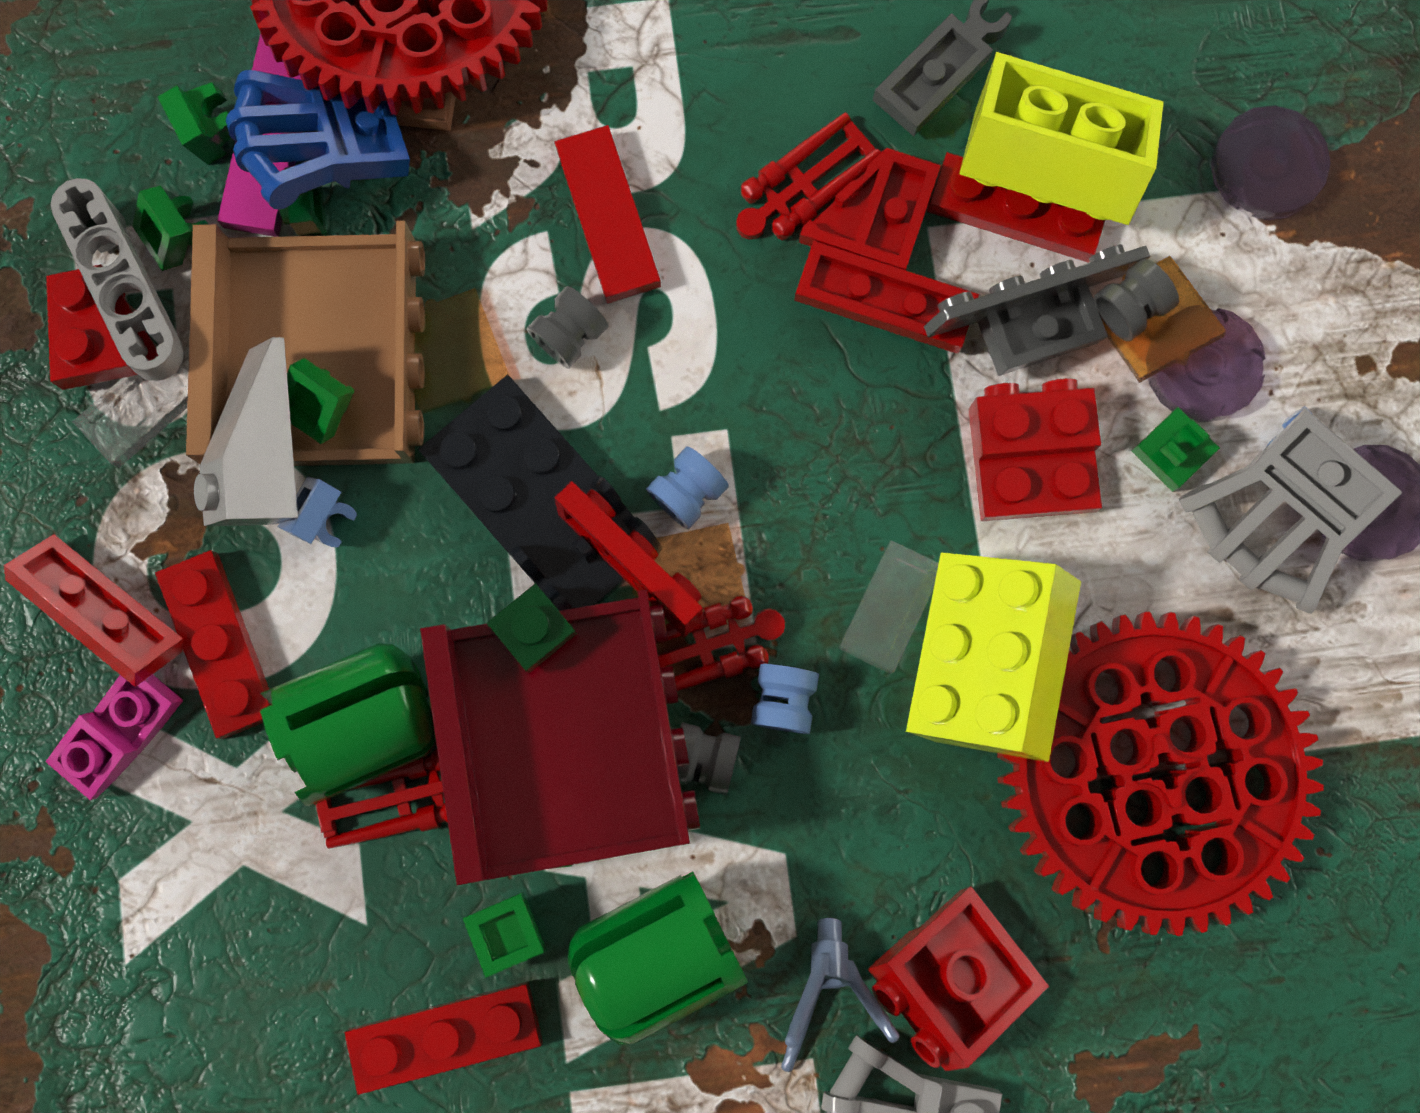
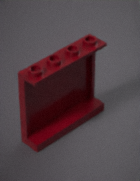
M647 589L637 591V598L559 611L573 627L577 635L529 674L487 624L452 630L446 624L420 628L457 885L690 844L688 831L700 829L694 790L681 792L677 767L689 765L683 727L670 729L667 711L668 704L679 703L673 666L660 667L656 643L668 641L662 604L649 606Z

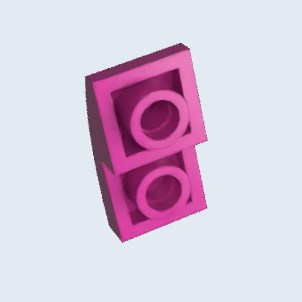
M153 674L136 687L119 675L94 711L78 716L45 762L89 800L96 799L151 742L183 702V699Z

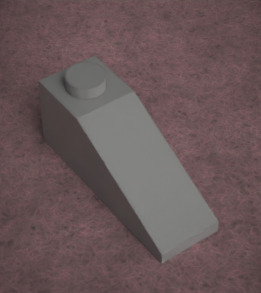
M272 337L249 349L199 466L200 474L197 475L194 483V499L198 510L203 511L204 526L274 525L298 518L285 343L282 337Z

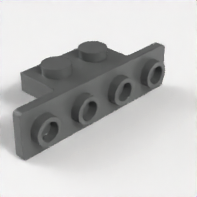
M1119 244L1094 254L1089 258L1090 263L1075 267L1073 260L1055 264L1039 274L1041 278L1025 283L1021 275L1006 279L992 286L989 289V295L974 299L971 292H963L937 305L939 313L924 325V329L929 338L978 323L997 374L1001 376L1098 344L1106 339L1108 335L1099 312L1094 305L1089 287L1122 277L1139 260L1149 259L1151 256L1147 246L1125 252L1123 245Z

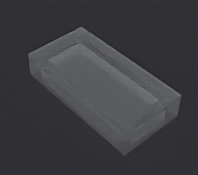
M182 364L175 374L161 381H148L139 375L123 377L72 422L109 463L120 468L187 409L188 369Z
M890 540L838 649L890 674L894 673L934 589L939 563Z

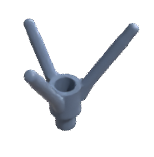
M824 918L817 922V941L811 944V974L785 1038L787 1048L781 1065L782 1070L785 1072L793 1070L820 992L825 988L832 989L850 986L888 1041L894 1043L899 1039V1033L862 980L854 961L848 960V945L842 942V922L838 919Z

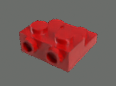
M1071 378L1045 382L1042 384V392L1020 393L1019 384L1001 383L984 388V396L976 397L968 408L981 521L1096 513L1102 509L1095 450L1101 446L1095 389H1078L1077 380Z
M971 886L957 892L923 925L906 933L868 968V971L877 981L872 986L875 999L891 1015H903L916 1032L911 1038V1043L916 1053L931 1067L939 1068L942 1066L945 1071L968 1068L1049 987Z

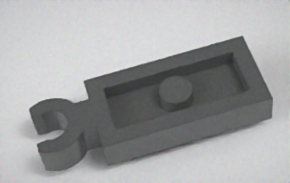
M973 0L964 24L951 13L875 89L873 101L914 137L989 61L993 49L988 44L999 41L1005 35L1012 15L1006 12L997 22H986L982 19L981 14L986 10L989 0Z

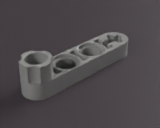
M81 178L66 181L52 195L50 204L52 214L122 359L135 373L148 381H161L171 377L183 363V346L125 230L127 227L125 218L96 183ZM92 218L97 225L88 228L86 224ZM119 245V255L112 264L105 267H94L92 265L93 254L96 250L102 253ZM130 290L142 292V303L136 311L128 315L116 314L115 303L119 296ZM146 330L159 344L156 347L159 356L150 361L145 357L148 354V349L137 332Z

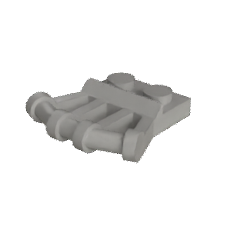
M1304 408L1247 467L1217 481L1195 488L1182 495L1179 501L1185 512L1192 511L1210 547L1207 553L1219 563L1226 560L1241 573L1239 581L1250 590L1259 588L1297 602L1296 609L1312 614L1320 601L1342 550L1403 492ZM1261 480L1270 489L1228 529L1214 501ZM1284 501L1287 502L1302 517L1265 554L1258 557L1242 542ZM1317 529L1326 536V540L1306 581L1276 570Z
M856 1035L848 1048L853 1053L832 1089L824 1091L821 1109L827 1113H1000L1002 1093L994 1088L918 1074L868 1040ZM875 1067L915 1092V1099L912 1107L857 1096Z

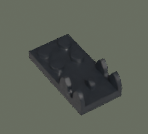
M508 374L418 449L529 578L538 585L558 611L601 604L626 582L582 536H579L558 515L554 497L571 481L585 494L590 489L598 492L614 509L616 516L612 520L627 535L635 530L651 543L658 554L662 551L659 541L649 527L641 519L635 518L611 484L592 470Z

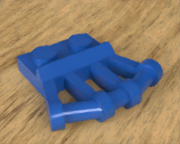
M245 70L237 76L234 86V93L237 97L236 104L226 117L229 135L234 141H237L233 149L236 163L241 170L249 172L261 185V195L273 209H284L293 204L299 194L336 181L345 188H350V180L408 176L410 158L396 116L391 114L387 101H381L374 113H368L364 98L360 97L358 102L350 109L345 108L340 92L337 96L327 101L324 100L319 86L307 90L304 88L302 80L255 70ZM268 101H269V102H274V103H279V105H265V104H266ZM318 131V132H305V133H288V134H270V135H263V134H266V133ZM306 161L279 171L273 164L277 162Z

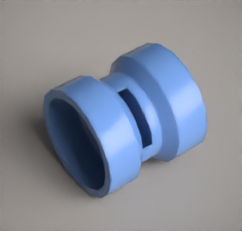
M686 446L674 459L677 473L675 474L670 471L667 476H657L646 488V491L672 519L689 530L701 517V508L705 504L703 498L717 500L729 488V484L706 458L693 448Z
M760 664L757 683L762 689L760 702L753 706L751 725L786 732L810 734L813 716L808 710L809 697L817 691L819 673L789 666ZM781 700L788 701V704L781 703Z

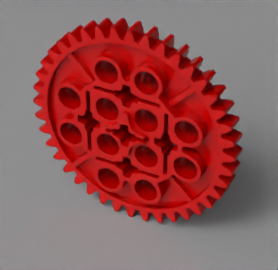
M251 0L252 5L250 6L265 45L270 47L274 60L277 63H284L287 74L291 78L300 75L304 88L311 90L319 86L324 100L327 101L337 96L340 92L345 108L349 109L358 102L360 97L364 98L368 113H374L381 101H387L392 115L398 114L402 101H409L412 109L417 114L421 113L424 99L431 98L438 109H443L446 93L451 92L457 99L463 102L466 101V85L471 84L482 92L487 90L484 75L489 73L494 77L503 79L505 77L503 60L519 64L521 61L519 47H532L531 31L541 30V12H546L548 9L547 0H343V2L341 0Z
M1150 611L1143 612L1136 616L1133 627V624L1125 614L1113 618L1112 632L1103 621L1091 625V640L1080 631L1072 634L1070 642L1072 652L1069 650L1050 756L1058 744L1066 745L1075 756L1073 771L1064 778L1053 770L1050 758L1049 762L1006 754H997V758L1013 764V772L997 777L998 783L1015 787L1016 794L1009 796L1001 802L1002 808L1020 810L1022 815L1008 826L1010 832H1029L1031 836L1019 849L1023 855L1040 853L1043 855L1034 872L1043 877L1057 872L1058 875L1051 889L1056 894L1064 895L1076 888L1072 899L1073 907L1084 911L1095 901V919L1107 923L1116 912L1117 926L1125 930L1131 931L1139 919L1142 932L1157 935L1163 922L1167 933L1182 936L1185 920L1192 930L1201 933L1207 932L1208 915L1217 924L1225 926L1231 924L1229 905L1239 913L1247 915L1253 913L1252 902L1248 894L1250 893L1260 899L1270 900L1273 898L1266 879L1269 878L1286 883L1290 880L1281 861H1303V855L1292 843L1294 839L1313 840L1314 834L1301 824L1302 817L1320 816L1321 814L1319 808L1306 801V794L1324 791L1323 784L1307 778V771L1322 766L1323 760L1313 756H1305L1304 748L1311 746L1319 739L1317 734L1299 733L1297 726L1310 717L1309 711H1290L1287 706L1297 696V689L1278 691L1275 685L1283 674L1282 669L1277 668L1265 672L1259 670L1266 653L1260 650L1242 656L1245 644L1243 636L1230 638L1222 644L1223 626L1220 624L1210 626L1201 634L1200 618L1196 616L1185 619L1179 627L1175 612L1161 615L1157 625ZM1160 660L1167 662L1175 672L1176 681L1170 691L1163 690L1157 684L1154 677V669ZM1101 672L1113 677L1118 685L1117 698L1111 705L1103 702L1095 691V682ZM1181 700L1186 702L1184 706L1154 712V715L1149 716L1146 720H1135L1132 717L1106 723L1100 722V719L1103 717L1130 712L1132 708L1138 707L1141 703L1157 706ZM1235 707L1240 708L1248 718V729L1242 738L1238 737L1229 725V716ZM1176 719L1182 720L1191 732L1189 746L1184 751L1178 750L1170 739V728ZM1118 731L1125 733L1133 744V754L1126 764L1119 763L1110 751L1112 737ZM1216 750H1225L1227 761L1219 764V767H1210L1207 755L1214 754ZM1159 763H1165L1166 765L1185 764L1184 768L1167 771L1168 774L1159 777V780H1152V778L1132 779L1133 775L1150 772V768L1158 766ZM1252 766L1256 767L1264 778L1262 793L1257 798H1254L1248 792L1245 784L1246 774ZM1097 772L1099 775L1109 776L1111 779L1112 787L1104 789L1103 796L1101 793H1090L1088 789V781L1096 779ZM1193 779L1200 781L1206 790L1205 803L1198 811H1194L1186 800L1185 791L1187 785ZM1135 791L1140 792L1148 803L1147 816L1137 825L1128 818L1126 813L1127 799ZM1076 804L1082 805L1090 816V825L1087 832L1078 838L1069 833L1065 819L1068 810ZM1173 822L1186 825H1203L1216 822L1215 824L1185 830V834H1180L1176 837V842L1158 838H1147L1131 842L1134 839L1164 833L1163 830L1172 827ZM1213 839L1221 849L1222 859L1220 865L1215 870L1209 872L1202 862L1201 853L1204 845ZM1155 852L1163 862V874L1157 883L1149 885L1141 874V865L1148 854Z

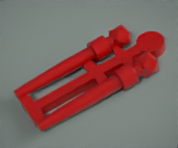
M843 113L804 140L777 162L771 161L758 171L759 176L757 178L751 177L742 183L741 196L746 202L750 204L755 203L763 196V191L768 202L759 209L753 207L746 208L738 214L736 227L739 235L749 240L759 238L764 233L766 221L778 212L781 215L773 221L772 232L781 241L788 239L793 235L797 225L804 226L810 219L817 216L816 211L832 200L848 183L861 176L866 171L867 166L881 151L876 149L851 121L848 113ZM842 128L848 140L803 174L797 165ZM857 150L862 156L865 155L864 158L835 177L820 190L813 186L814 183ZM787 173L793 183L777 194L772 189L785 180V174ZM801 193H803L808 198L806 199L803 197L796 204L790 207L789 211L787 204H789L792 200L798 197Z
M743 595L732 598L729 604L723 606L718 602L703 607L702 620L691 631L695 642L658 654L660 667H665L700 655L703 663L702 667L674 676L677 691L722 676H726V679L743 674L742 669L747 667L758 669L760 664H768V652L759 644L750 646L745 650L744 640L757 635L765 640L777 639L785 629L783 616L777 610L767 608L757 613L753 623L739 627L735 619L742 620L748 618L753 611L751 601ZM726 620H728L729 631L706 638L703 628L709 627L712 630L727 625ZM670 623L666 624L668 640L682 636ZM733 644L740 654L737 655L735 651L720 656V661L714 662L711 651Z
M437 749L431 755L350 789L353 790L392 781L394 793L332 808L331 798L315 804L321 833H324L327 848L330 849L389 837L417 829L425 832L440 828L442 822H448L442 780L437 772L440 771ZM429 776L428 784L407 789L405 777L413 780ZM431 796L435 804L417 808L416 813L412 812L410 801ZM394 805H397L399 816H401L338 834L335 820Z

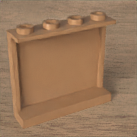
M396 221V234L228 238L217 224L193 225L186 456L201 464L249 349L272 337H282L285 343L287 373L291 364L306 358L320 369L329 371L330 376L346 387L351 386L355 389L349 407L341 418L335 436L323 444H319L291 424L294 466L415 463V446H422L424 442V419L422 411L415 410V389H422L424 387L425 371L422 354L415 353V332H423L425 327L422 297H416V276H424L425 252L422 241L414 239L406 221Z

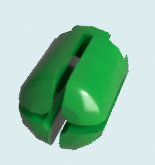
M377 643L261 692V695L272 704L260 709L272 749L277 760L285 758L290 769L294 773L298 772L306 787L295 791L296 796L305 806L311 807L426 757L436 745L431 702L427 699L429 696L427 686L411 657L393 644Z
M693 871L683 877L679 875L578 928L569 945L567 961L582 1002L590 1017L595 1021L597 1028L618 1045L636 1044L748 983Z

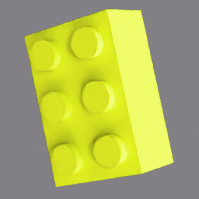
M996 52L974 113L959 174L973 178L986 186H999L1029 195L1042 203H1056L1076 209L1098 220H1112L1129 225L1156 170L1164 102Z
M941 552L906 732L938 743L1049 762L1081 581L1057 564Z

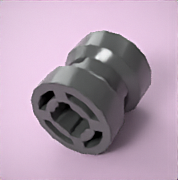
M1144 258L1126 271L1125 279L1121 284L1111 283L1106 285L1094 295L1093 300L1100 317L1108 328L1120 339L1132 341L1145 331L1147 319H1151L1153 316H1165L1178 306L1179 295L1174 283L1165 271L1152 260Z
M566 286L554 299L556 312L551 311L548 315H539L526 329L534 341L549 356L563 367L570 369L581 357V347L585 344L583 338L587 340L598 339L609 325L604 316L589 300L572 287Z
M682 722L680 728L683 727L689 765L677 767L680 784L687 785L692 781L703 783L708 791L727 796L741 737L724 732L716 737L706 735L699 726Z

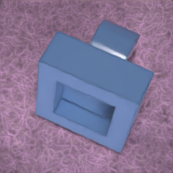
M307 476L296 494L298 518L281 522L278 528L309 544H312L315 538L327 546L339 547L342 541L327 532V519L331 515L339 513L341 516L354 521L357 513L351 506L337 501L341 491L322 480Z

